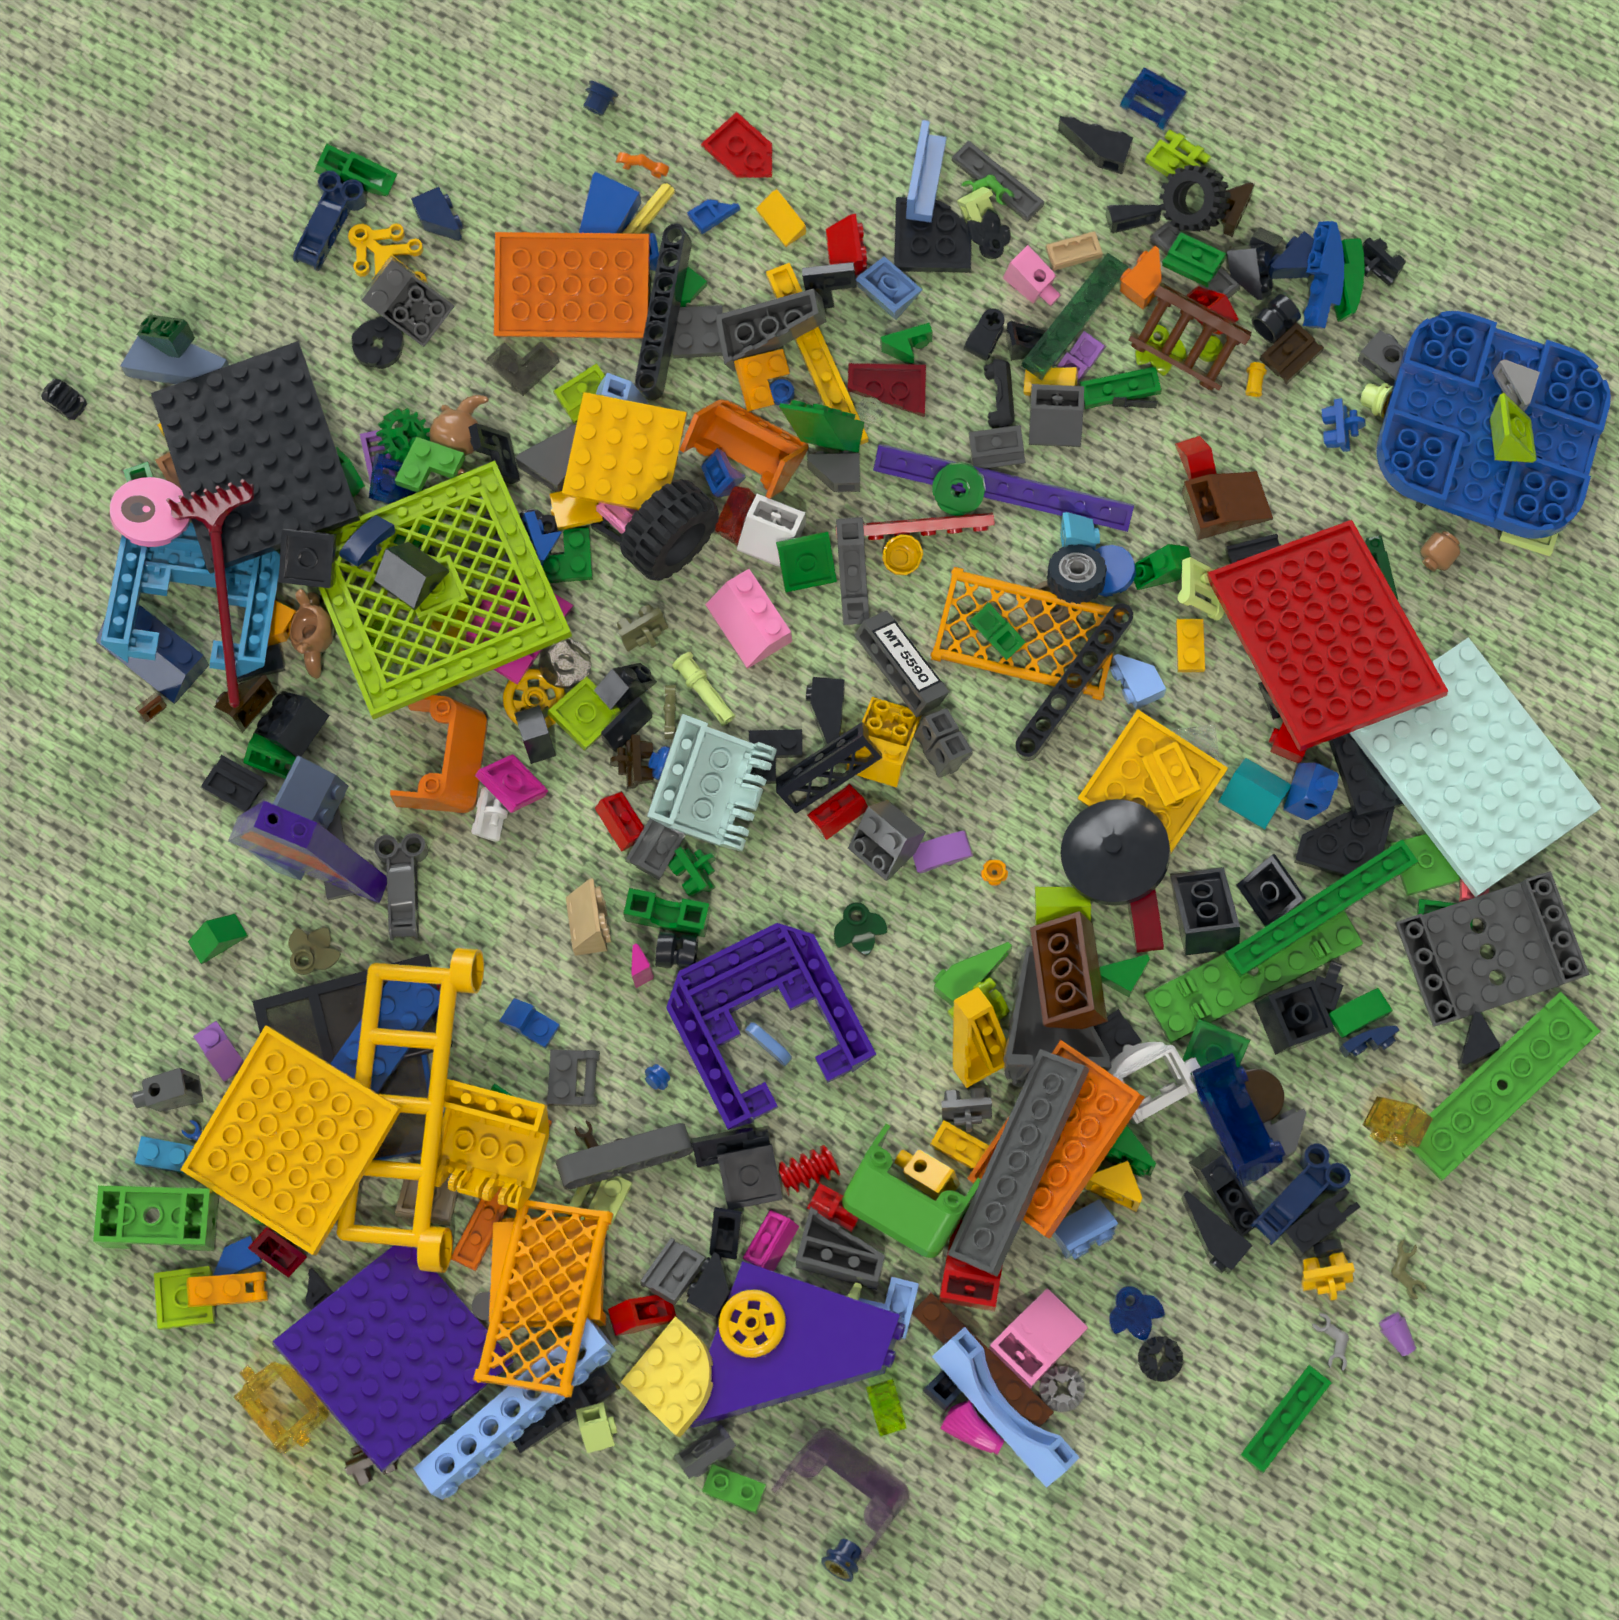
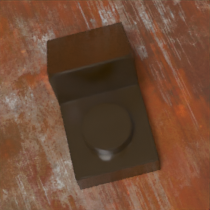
M1249 182L1226 190V192H1230L1231 198H1227L1226 203L1230 204V207L1226 209V216L1222 219V224H1225L1223 234L1230 237L1234 236L1253 195L1254 183Z

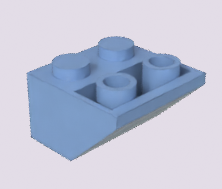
M1098 1199L1064 1218L1052 1236L1065 1259L1072 1256L1076 1260L1087 1254L1091 1245L1097 1243L1098 1246H1102L1112 1240L1118 1223L1101 1200Z

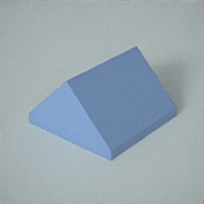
M885 256L861 273L856 279L858 288L895 320L899 318L922 291L917 284Z

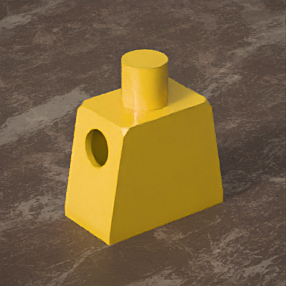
M903 1149L895 1159L894 1163L904 1169L903 1174L906 1180L934 1200H937L944 1191H956L960 1185L953 1169L919 1149L914 1155Z

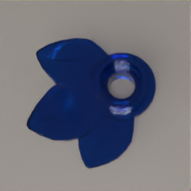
M1125 1286L1116 1294V1306L1109 1315V1324L1114 1334H1118L1127 1328L1134 1337L1145 1341L1151 1333V1319L1164 1317V1308L1153 1295H1142L1139 1289L1133 1286ZM1132 1295L1134 1303L1131 1306H1127L1126 1298Z

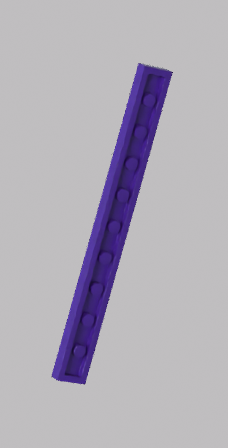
M879 444L873 471L933 485L938 472L947 464L956 462ZM975 467L984 476L986 487L984 498L1059 516L1069 512L1093 519V524L1126 532L1129 530L1134 504ZM959 482L957 485H952L955 491L966 493L963 483Z

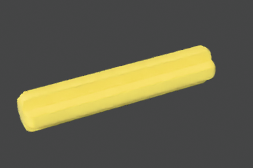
M663 183L623 233L642 234L674 195L675 190L668 183Z

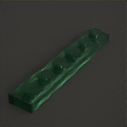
M1107 253L1029 352L1021 366L1043 380L1119 283L1122 274L1129 267Z

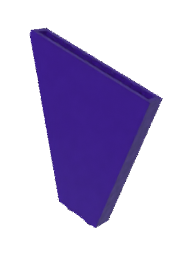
M742 1261L728 1300L745 1290H761L771 1294L778 1300L784 1310L786 1318L785 1332L780 1343L771 1352L760 1357L748 1358L737 1355L727 1348L720 1336L718 1325L709 1349L713 1366H711L712 1391L704 1409L690 1427H699L885 1374L887 1367L891 1368L895 1360L896 1351H893L896 1340L900 1341L903 1337L906 1327L903 1324L904 1319L899 1314ZM749 1301L748 1309L759 1310L760 1302ZM735 1309L730 1321L738 1323L742 1312ZM773 1313L764 1315L766 1326L775 1324ZM750 1318L747 1321V1327L749 1328L756 1325L755 1318ZM740 1330L733 1336L741 1344L747 1338ZM763 1332L760 1336L755 1337L754 1340L757 1345H760L768 1340Z

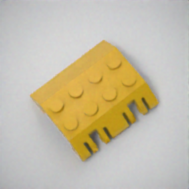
M447 1079L444 1101L446 1109L442 1119L435 1186L441 1187L452 1173L447 1184L450 1191L455 1192L457 1190L461 1194L491 1201L500 1187H502L498 1195V1203L504 1206L507 1204L511 1208L522 1209L535 1190L550 1136L547 1105Z

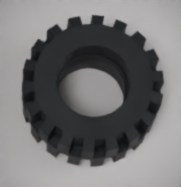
M1187 165L1184 168H1177L1175 170L1176 174H1169L1167 176L1169 182H1163L1161 187L1165 189L1164 194L1160 193L1159 199H1163V204H1160L1161 210H1166V213L1163 215L1165 219L1171 220L1170 224L1172 226L1179 227V229L1185 231L1210 230V226L1216 227L1220 224L1218 219L1225 218L1224 209H1229L1230 204L1226 203L1227 198H1231L1230 192L1225 190L1229 187L1228 183L1221 181L1224 177L1220 173H1215L1216 170L1204 166ZM1198 183L1204 192V203L1201 209L1193 214L1186 205V195L1188 190Z

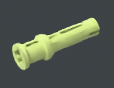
M691 652L683 654L672 664V667L675 670H679L686 680L685 684L690 688H694L721 726L727 725L736 717L735 714L728 708L717 691L709 683L706 675L707 672L704 669H700L693 660L694 655Z

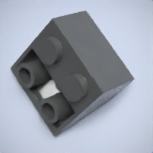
M1032 384L1029 445L1081 447L1084 386Z
M885 800L868 806L848 849L887 881L916 853L926 831L890 801Z

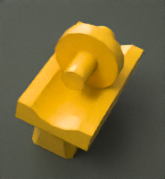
M1343 1252L1330 1255L1328 1259L1330 1267L1320 1268L1318 1258L1304 1259L1301 1282L1303 1291L1317 1289L1318 1295L1328 1293L1330 1301L1337 1300V1291L1346 1290L1345 1284L1353 1282L1354 1265L1353 1262L1348 1263Z

